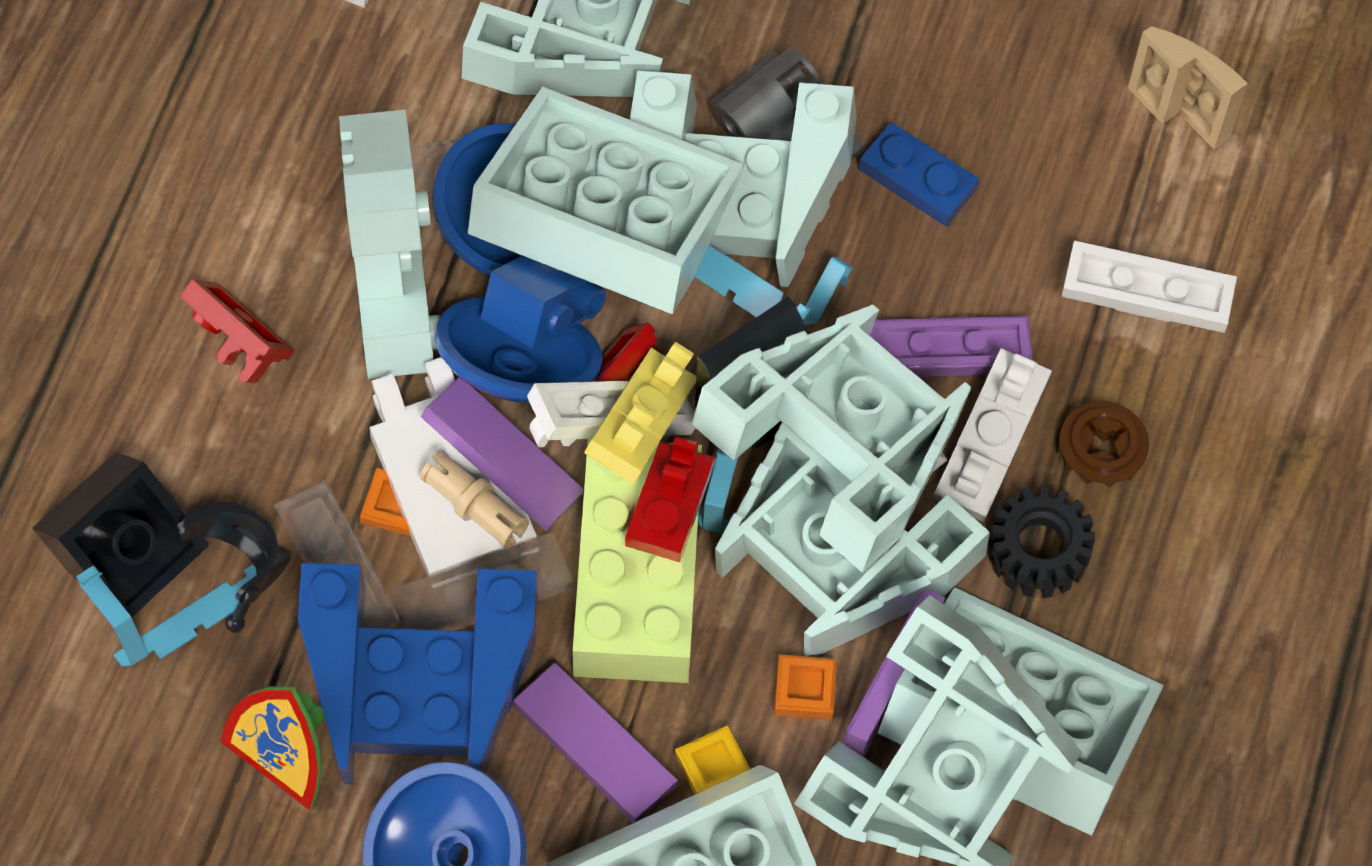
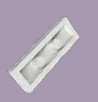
M1074 241L1061 297L1114 308L1117 311L1166 322L1172 321L1225 333L1237 276Z
M1000 348L936 488L933 500L940 502L948 494L972 517L983 522L985 521L1052 370L1036 364L1037 362L1022 355L1013 354Z
M629 381L535 383L527 398L536 414V417L530 424V431L537 446L544 447L548 440H560L563 446H570L576 439H593ZM687 398L660 442H665L670 436L691 435L695 430V427L692 425L695 413Z

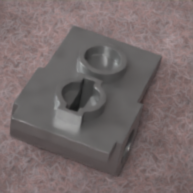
M789 47L780 55L775 51L709 101V105L715 112L716 121L731 137L791 141L799 83L822 84V81L806 57L795 48ZM800 65L807 71L811 80L799 68ZM855 134L851 160L865 150V144Z

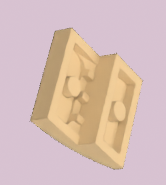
M1150 26L1142 33L1128 89L1162 124L1180 114L1215 150L1231 137L1248 83L1231 67L1201 46L1169 31Z

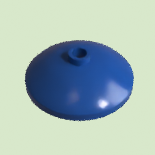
M515 123L491 124L464 135L448 150L442 159L432 187L433 212L443 238L463 261L487 275H491V271L522 256L468 234L473 186L515 127Z
M485 297L471 298L452 305L441 315L438 321L435 343L439 354L450 369L471 386L503 400L530 403L527 396L535 383L595 382L600 373L603 357L601 348L594 336L581 324L567 330L560 337H554L532 349L480 319Z
M452 762L427 764L399 778L377 803L368 822L364 837L363 866H525L527 846L523 821L510 794L496 779L486 772L469 765ZM466 846L468 848V859L462 865L459 855L462 848Z

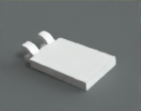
M442 357L425 363V370L428 375L425 377V383L432 398L404 407L401 393L393 374L372 381V387L375 395H372L373 402L383 423L370 427V437L383 469L387 472L390 486L400 511L407 521L411 538L429 582L536 545L537 535L529 516L420 417L426 407L455 381L452 370ZM439 451H444L449 455V458L476 480L481 478L487 480L494 486L493 493L520 516H524L529 520L527 530L521 538L515 533L512 534L511 537L516 540L512 547L508 549L502 547L499 541L472 519L464 521L455 513L456 506L428 483L420 479V473L428 461L433 466H437L438 463L433 460V455Z

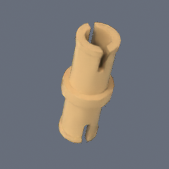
M439 451L432 456L433 460L438 463L436 467L429 461L425 464L420 473V479L428 483L456 506L455 513L464 521L472 519L499 541L500 545L505 549L512 547L516 543V540L511 537L513 533L519 538L523 536L529 525V520L524 516H520L493 493L494 486L484 478L476 480L449 458V455L444 451Z

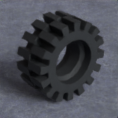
M1040 486L1038 495L1034 496L1030 487L1021 489L1018 499L1013 494L1009 496L1004 502L1003 509L999 508L995 515L988 541L990 543L988 549L989 561L995 560L993 571L999 578L1006 574L1007 580L1005 585L1012 590L1015 589L1018 583L1024 585L1023 595L1033 597L1035 589H1042V598L1052 597L1057 587L1061 594L1070 590L1073 580L1078 583L1083 577L1095 543V532H1091L1093 520L1090 514L1082 517L1084 505L1078 499L1072 505L1066 503L1069 493L1061 489L1057 498L1050 497V486ZM1029 526H1047L1060 535L1063 549L1053 558H1036L1023 550L1019 536Z

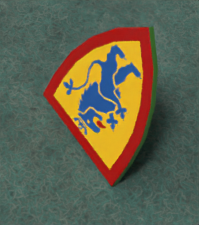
M270 686L251 692L233 707L225 723L220 742L308 810L313 808L319 791L322 772L320 748L315 729L325 722L322 708L314 704L308 694L297 692L295 687Z

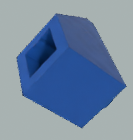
M522 255L491 271L480 319L534 349L554 337H560L567 330L581 322L594 318L602 309L607 294L602 286Z

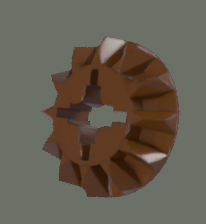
M1097 401L1084 404L1068 415L1060 431L1058 451L1062 452L1066 461L1067 471L1074 470L1083 477L1086 484L1094 481L1105 483L1110 488L1116 482L1125 479L1131 481L1136 472L1145 464L1149 451V438L1142 421L1131 410L1116 403ZM1093 436H1097L1102 441L1109 438L1114 439L1118 436L1112 448L1113 455L1109 456L1105 451H1100L1096 454L1093 452L1089 455L1088 452H1090L1094 443Z

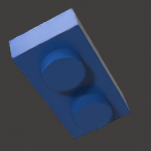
M892 122L864 153L859 162L858 170L946 227L976 192L979 183L978 177Z

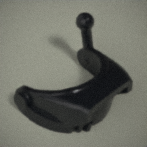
M237 502L211 503L194 510L183 518L176 527L177 537L182 542L200 537L220 539L237 547L248 556L255 566L257 575L238 590L235 597L239 603L234 613L226 618V628L232 633H238L245 626L244 617L251 603L282 574L290 562L291 555L287 551L278 550V542L274 530L266 519L256 514L254 507L247 508V505H239Z

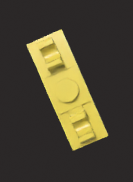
M674 342L666 357L651 348L584 453L633 484L696 383V376L685 369L694 353L677 342Z

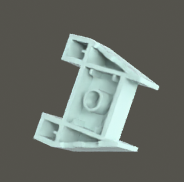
M538 0L532 17L480 2L463 45L461 79L515 95H537L543 86L566 96L633 97L637 70L661 72L663 58L639 51L658 0ZM691 0L674 1L689 5Z
M637 70L630 115L631 121L744 164L742 175L709 245L723 254L776 258L780 286L788 287L805 255V247L818 222H822L830 206V198L839 181H843L851 165L857 119L854 87L799 83L791 141L693 134L697 102L691 74Z
M406 110L339 116L347 217L352 257H354L368 379L382 378L390 374L400 376L427 373L425 363L433 360L432 349H437L435 333L440 315L429 316L419 226H429L431 221L427 191H415Z
M874 305L837 318L835 325L809 335L802 331L786 337L784 344L762 352L760 348L741 354L702 387L692 425L733 461L778 422L782 421L852 482L832 499L819 536L861 572L866 570L900 539L958 421L971 386L964 382L944 399L870 337L879 309Z
M782 422L763 464L760 463L751 480V486L737 513L733 514L715 548L716 573L723 578L749 554L809 609L818 619L804 632L803 654L806 657L822 655L911 612L921 592H925L926 588L941 596L946 595L986 556L990 532L947 494L909 532L904 530L898 541L866 570L861 572L819 536L832 499L852 481Z
M929 595L917 606L886 657L937 690L886 771L882 770L838 741L824 755L794 804L843 837L864 843L868 840L897 848L896 852L917 858L922 855L957 866H1010L1015 856L988 839L992 830L1039 757L1044 758L1069 774L1082 751L983 630Z

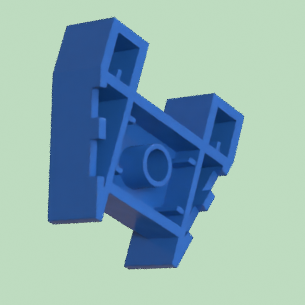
M302 563L298 622L344 784L353 785L355 753L468 757L469 766L486 772L507 713L510 712L513 700L516 697L523 672L530 661L536 645L537 571L478 569L475 631L363 628L365 581L360 565Z

